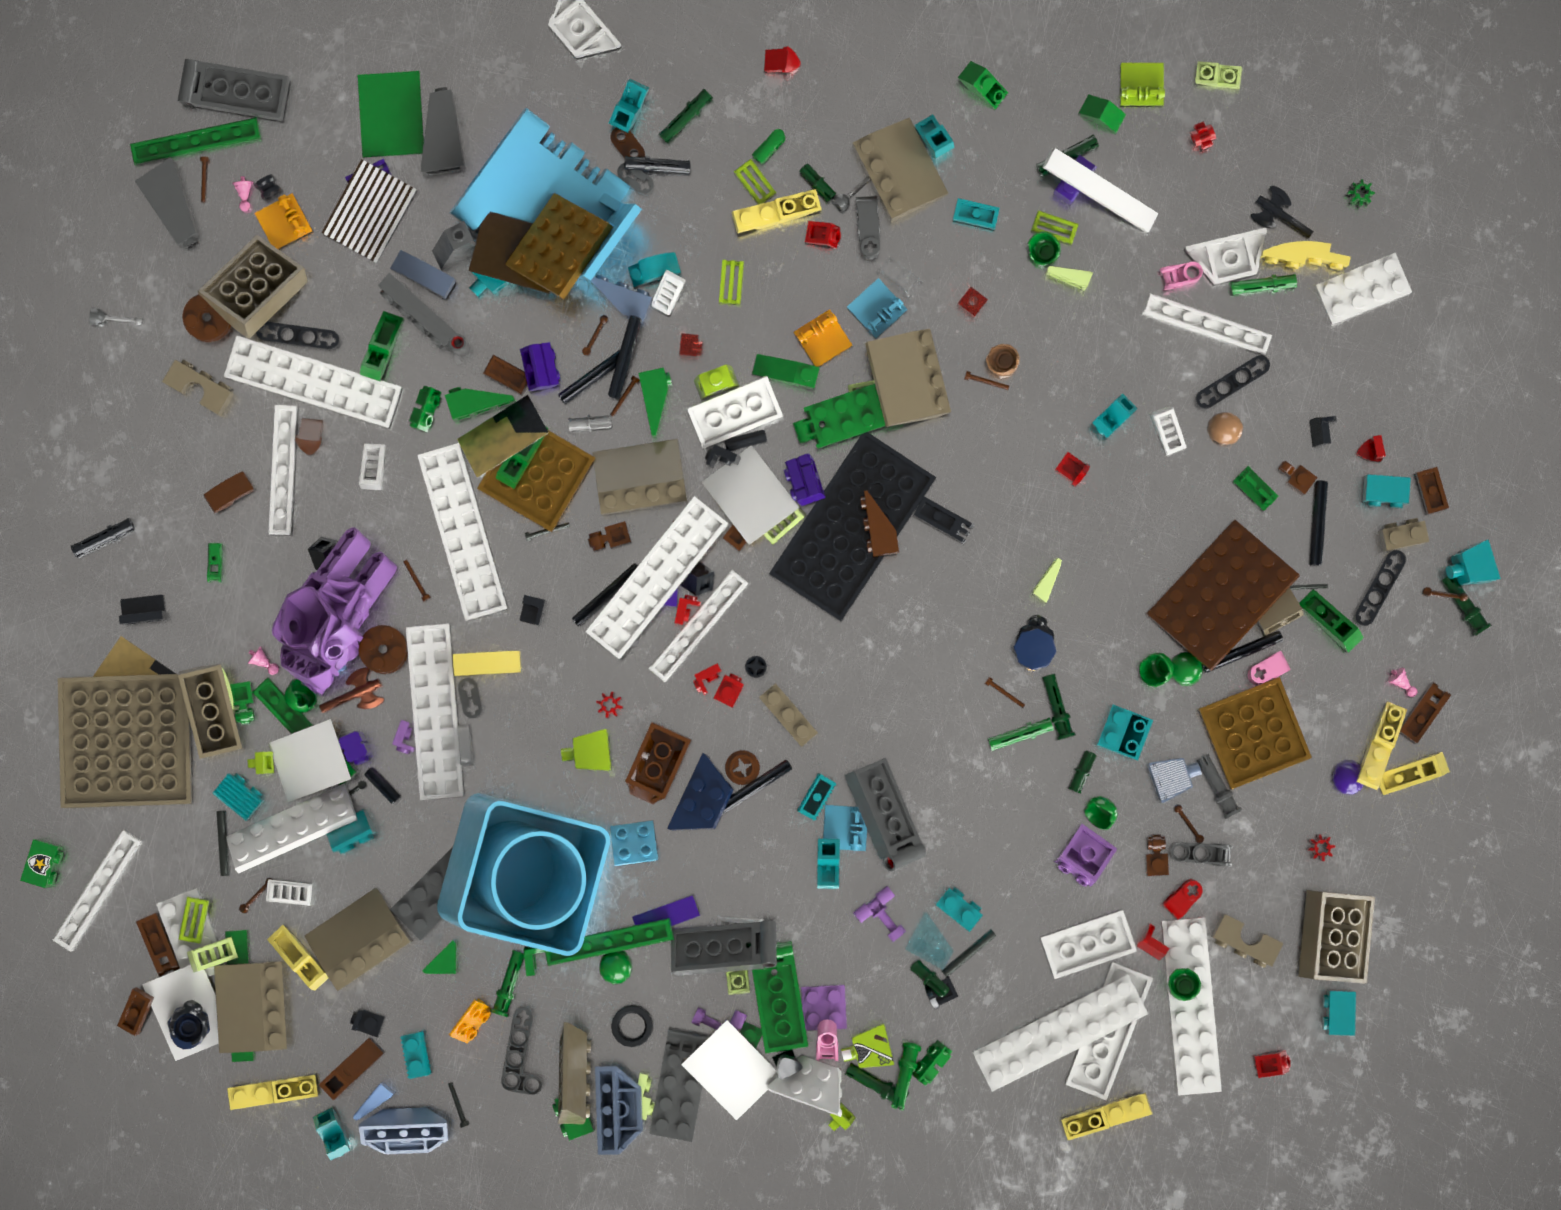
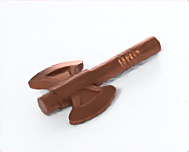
M367 667L357 669L346 680L347 685L352 684L355 688L320 704L319 708L324 713L361 697V701L357 704V708H374L384 701L383 697L376 696L372 692L382 686L380 680L377 678L367 682L366 677L370 669Z

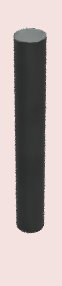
M216 811L220 876H229L225 811Z
M992 929L944 968L942 970L943 974L949 977L997 935Z

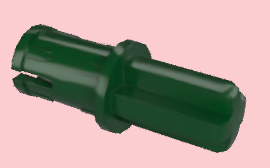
M807 163L800 169L799 172L812 185L811 188L816 189L826 202L830 201L837 194L826 183L825 177H821L810 164Z
M1087 750L1084 752L1078 768L1074 769L1076 772L1068 789L1081 794L1087 777L1091 776L1089 773L1097 757L1095 753Z
M921 960L916 961L912 965L911 971L923 981L924 986L928 985L939 997H943L948 993L949 987L936 976V972L929 970Z

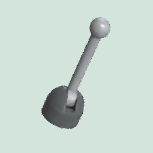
M866 177L847 195L838 194L831 199L832 204L839 212L843 213L849 207V198L869 181V178Z
M91 307L90 325H101L105 320L133 322L136 325H141L143 322L141 317L107 316L102 309Z

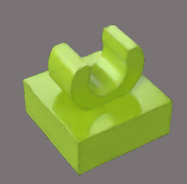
M255 752V759H247L248 768H256V774L274 773L273 752Z
M841 1102V1117L830 1114L833 1119L828 1126L833 1131L839 1126L846 1130L856 1118Z

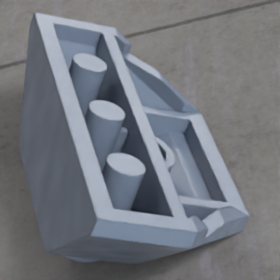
M595 1066L598 1155H619L643 1131L641 1086L618 1066Z
M426 1107L382 1109L359 1124L361 1144L368 1145L383 1154L429 1153L443 1142L448 1141L449 1138L447 1120Z

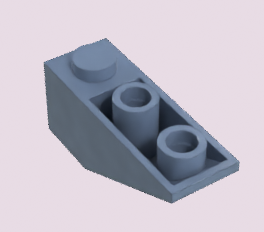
M596 275V278L593 277L590 282L624 318L629 319L631 315L641 318L642 324L645 323L652 303V297L649 296V292L637 289V291L630 290L628 285L617 282L616 285L609 283L608 278Z

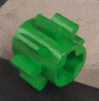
M1363 179L1359 181L1358 185L1353 182L1351 184L1353 190L1347 192V195L1352 197L1350 203L1355 201L1359 207L1363 205L1364 201L1370 204L1371 199L1369 196L1375 194L1374 191L1370 190L1372 183L1364 184ZM1359 189H1361L1362 193H1365L1362 198L1360 194L1356 193Z

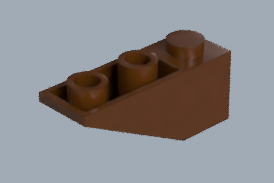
M864 491V496L860 497L862 510L866 509L867 518H863L865 531H869L870 539L866 540L868 553L872 552L873 557L899 553L895 528L869 492Z
M368 1038L335 1068L319 1086L334 1101L377 1061L384 1052Z

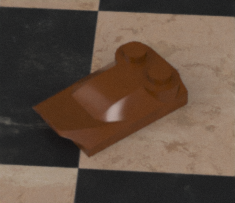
M651 722L625 780L630 794L651 804L665 799L692 739L667 727Z

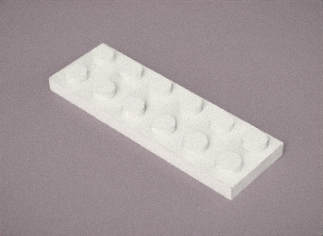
M344 783L226 836L235 870L240 873L358 819L348 788Z
M1112 962L1102 988L1129 975L1144 1004L1153 978ZM1137 1020L1079 1048L1065 1084L1107 1100Z

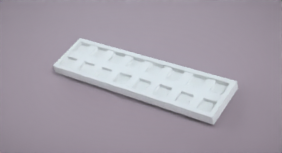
M236 336L224 373L225 378L386 428L390 427L402 389L401 386L382 380L377 381L353 371L240 336Z
M453 444L417 455L465 621L508 609L460 444Z
M694 496L586 630V633L618 659H621L729 523Z
M450 624L406 627L420 800L463 797L464 789L458 739V717Z
M1205 917L1161 921L1163 944L1170 948L1164 956L1167 985L1169 976L1173 971L1181 968L1191 969L1198 974L1201 981L1199 994L1190 1001L1175 999L1170 994L1167 986L1177 1095L1222 1092Z
M1127 975L974 1051L973 1054L993 1092L1148 1015V1012L1130 976Z

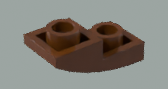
M241 471L210 489L204 494V498L215 514L233 505L235 500L253 492L254 488L244 472Z

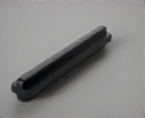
M631 315L628 320L608 392L611 398L619 399L621 396L642 321L638 316Z
M620 350L560 392L558 396L563 403L569 402L616 367Z
M1324 480L1316 481L1310 557V564L1314 566H1320L1323 563L1328 482Z
M636 563L632 564L572 617L574 623L577 626H581L609 602L638 565Z
M1276 631L1230 650L1213 670L1282 642L1283 636L1281 632ZM1202 664L1204 672H1210V670Z
M784 760L732 794L722 814L792 770L790 763Z

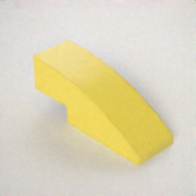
M520 651L453 654L454 676L520 673Z
M284 925L267 939L289 967L299 975L310 989L315 991L328 979L321 964Z

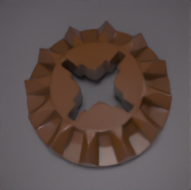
M745 750L732 753L725 764L727 777L738 785H747L754 781L760 770L759 761L756 756ZM739 758L743 764H752L746 769V777L741 771L733 772L739 766Z

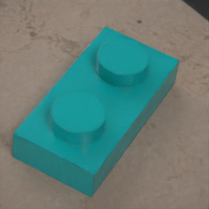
M958 198L953 220L995 230L1000 208Z

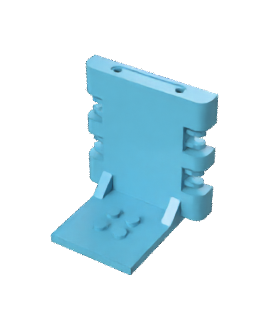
M524 108L449 214L460 222L465 221L467 227L472 231L478 228L490 211L534 223L552 195L556 193L613 226L578 278L591 281L642 209L636 204L621 203L630 186L610 170L604 169L594 184L592 182L598 175L600 168L597 166L593 168L587 179L581 175L589 165L588 159L585 158L577 170H574L585 152L573 142L569 143L559 158L557 156L566 144L563 140L556 145L553 152L546 149L554 140L555 134L551 132L543 143L540 144L539 142L550 128V125L528 108Z

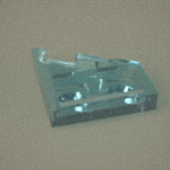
M924 913L905 950L944 970L954 951L930 916Z

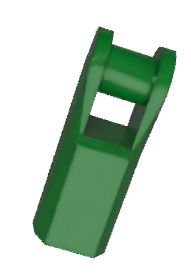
M775 129L753 152L752 157L759 164L763 165L775 150L784 143V131Z
M208 543L207 582H211V580L222 582V543ZM212 566H218V572H212Z

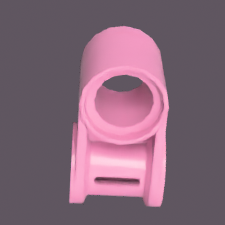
M1197 262L1170 265L1159 269L1160 273H1163L1164 290L1194 284L1200 280L1203 273L1201 265ZM1188 268H1195L1198 271V276L1191 278L1187 275L1186 270Z
M1279 651L1252 666L1247 672V677L1252 684L1259 685L1290 671L1291 668L1282 651ZM1256 670L1263 672V675L1260 676L1261 679L1259 677L1255 678Z
M822 1020L818 1024L816 1042L817 1061H820V1059H834L838 1061L837 1025L832 1020Z

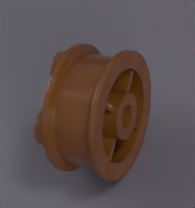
M199 294L192 297L186 303L182 314L183 324L188 333L203 342H215L225 337L230 331L231 325ZM206 315H211L209 321H205Z
M378 625L370 628L362 636L363 639L359 643V656L363 664L370 670L380 674H390L399 670L406 662L408 657L407 640L395 628L387 625ZM383 646L387 647V651L385 653H381V648Z

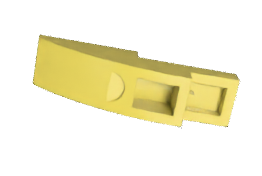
M816 189L777 198L771 202L735 210L731 214L737 233L791 221L821 211L822 209Z
M1297 241L1266 249L1262 252L1260 258L1265 259L1264 262L1277 265L1278 262L1285 263L1286 267L1291 269L1303 267L1305 261L1309 260L1308 263L1321 266V263L1330 265L1329 268L1342 270L1349 266L1351 257L1331 253L1330 243Z
M1386 702L1366 749L1356 782L1375 790L1379 788L1407 709L1391 702Z
M315 1074L227 1088L230 1110L318 1096Z
M1145 1092L1076 1113L1061 1119L1067 1140H1071L1152 1115V1110Z

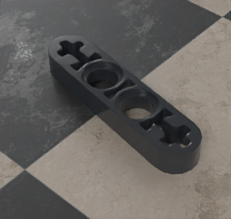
M266 322L256 332L258 338L270 343L322 350H335L340 345L339 335L335 331ZM268 326L269 330L276 331V327H279L277 332L278 339H275L276 335L268 334L267 337H264L261 329L264 330ZM285 329L293 331V338L286 341L282 338V332ZM306 332L314 333L315 339L312 343L304 342L303 335ZM318 333H322V338H329V335H332L336 342H332L331 346H328L326 341H320L321 345H317L319 341Z
M1258 355L1196 394V405L1200 409H1209L1261 377L1270 368L1269 359L1263 355ZM1256 360L1259 362L1263 361L1265 363L1263 366L1264 370H1255L1253 374L1256 376L1252 377L1251 371L1246 366L1249 365L1251 369L1257 364ZM1238 371H1244L1247 374L1246 382L1240 383L1236 380V373ZM1221 382L1227 383L1229 385V392L1221 394L1217 389L1218 384ZM1213 388L1214 394L1219 399L1216 400L1214 396L1208 400L1209 405H1207L1206 403L1201 404V394H1204V396H1208L1212 393V391L1209 389Z
M1393 550L1384 558L1355 610L1354 620L1358 625L1368 626L1374 621L1406 563V556L1402 551ZM1396 555H1399L1398 559L1399 561H1401V563L1395 564L1392 569L1396 570L1395 574L1391 570L1384 568L1385 565L1387 567L1391 566L1393 560L1390 559L1391 556L1394 557ZM1381 573H1388L1390 575L1391 581L1388 585L1380 583L1379 577ZM1373 591L1380 594V601L1377 604H1373L1369 600V594ZM1366 603L1368 606L1375 608V611L1370 609L1367 613L1369 620L1362 622L1360 621L1361 616L1359 613L1366 611L1367 607L1363 606Z

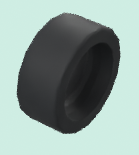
M636 1005L624 1006L618 1010L611 1024L612 1034L617 1042L627 1047H636L645 1043L650 1037L653 1028L652 1018L649 1013ZM626 1014H638L644 1020L645 1029L638 1038L629 1039L620 1032V1020Z

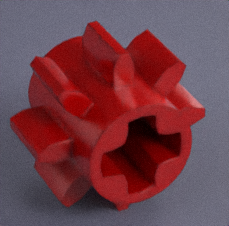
M1204 121L1193 126L1194 131L1190 132L1194 146L1201 145L1202 150L1213 145L1212 140L1216 139L1212 125L1205 126Z
M611 692L608 697L602 693L604 699L596 701L602 707L598 710V713L605 711L606 718L609 717L610 713L617 717L616 710L623 709L622 706L618 705V701L622 698H613L614 692ZM613 699L612 703L616 704V706L607 711L604 702Z
M1318 834V840H1309L1312 843V847L1307 848V850L1314 853L1312 859L1320 856V860L1325 861L1326 855L1333 856L1330 851L1335 845H1330L1331 837H1326L1325 840H1322L1321 834ZM1324 843L1325 852L1318 853L1319 848L1317 844Z

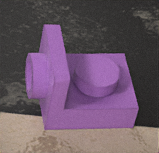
M401 720L392 744L397 746L396 750L402 753L415 752V747L404 744L405 740L409 741L413 731V728H410L411 723Z

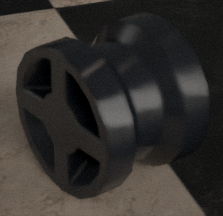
M272 174L261 178L254 184L256 189L260 190L263 200L272 198L282 190L274 182L275 178Z
M759 656L750 657L745 664L747 674L754 678L763 676L767 669L765 660Z

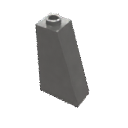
M447 87L437 88L429 96L421 161V173L423 176L466 169L452 90H447Z
M170 157L135 182L180 248H188L196 242L195 239L199 237L177 164Z
M465 221L444 230L432 250L441 271L473 255L476 242Z

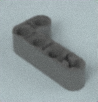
M520 1006L513 1014L501 1084L505 1090L535 1095L543 1088V1079L537 1074L524 1072L534 1020L533 1009L529 1006ZM523 1010L526 1011V1015H529V1018L524 1021V1026H528V1029L515 1027L516 1024H521L522 1018L518 1016V1013H522ZM516 1032H523L526 1037L525 1042L517 1043L514 1039V1034ZM511 1054H519L521 1056V1063L518 1065L513 1064L510 1061ZM514 1075L517 1078V1085L509 1086L506 1082V1077ZM536 1079L539 1083L538 1089H529L527 1086L528 1080Z

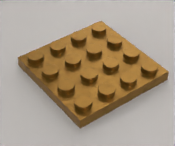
M554 193L508 259L506 265L560 298L565 299L613 226Z
M548 430L549 433L545 435L515 489L496 479L497 471L502 463L486 472L477 489L548 531L553 532L592 466L595 457Z
M1280 677L1199 708L1230 790L1312 758Z

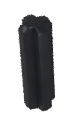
M759 430L726 439L724 443L727 450L733 451L764 443L767 441L764 430Z
M373 767L365 772V777L390 803L394 804L399 800L400 795Z

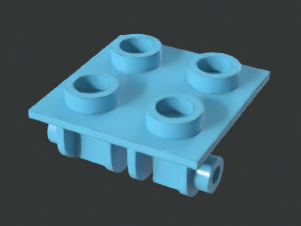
M879 278L847 306L875 338L908 310L903 305L904 303Z
M825 805L823 839H840L841 850L866 851L867 827L858 807Z
M653 820L610 826L614 866L658 860Z

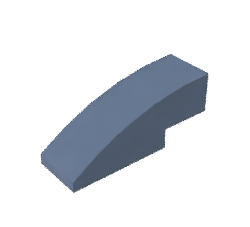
M400 250L390 267L391 270L444 299L447 298L456 282L455 278Z

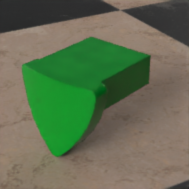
M529 946L524 947L526 976H535L537 973L535 954L547 951Z

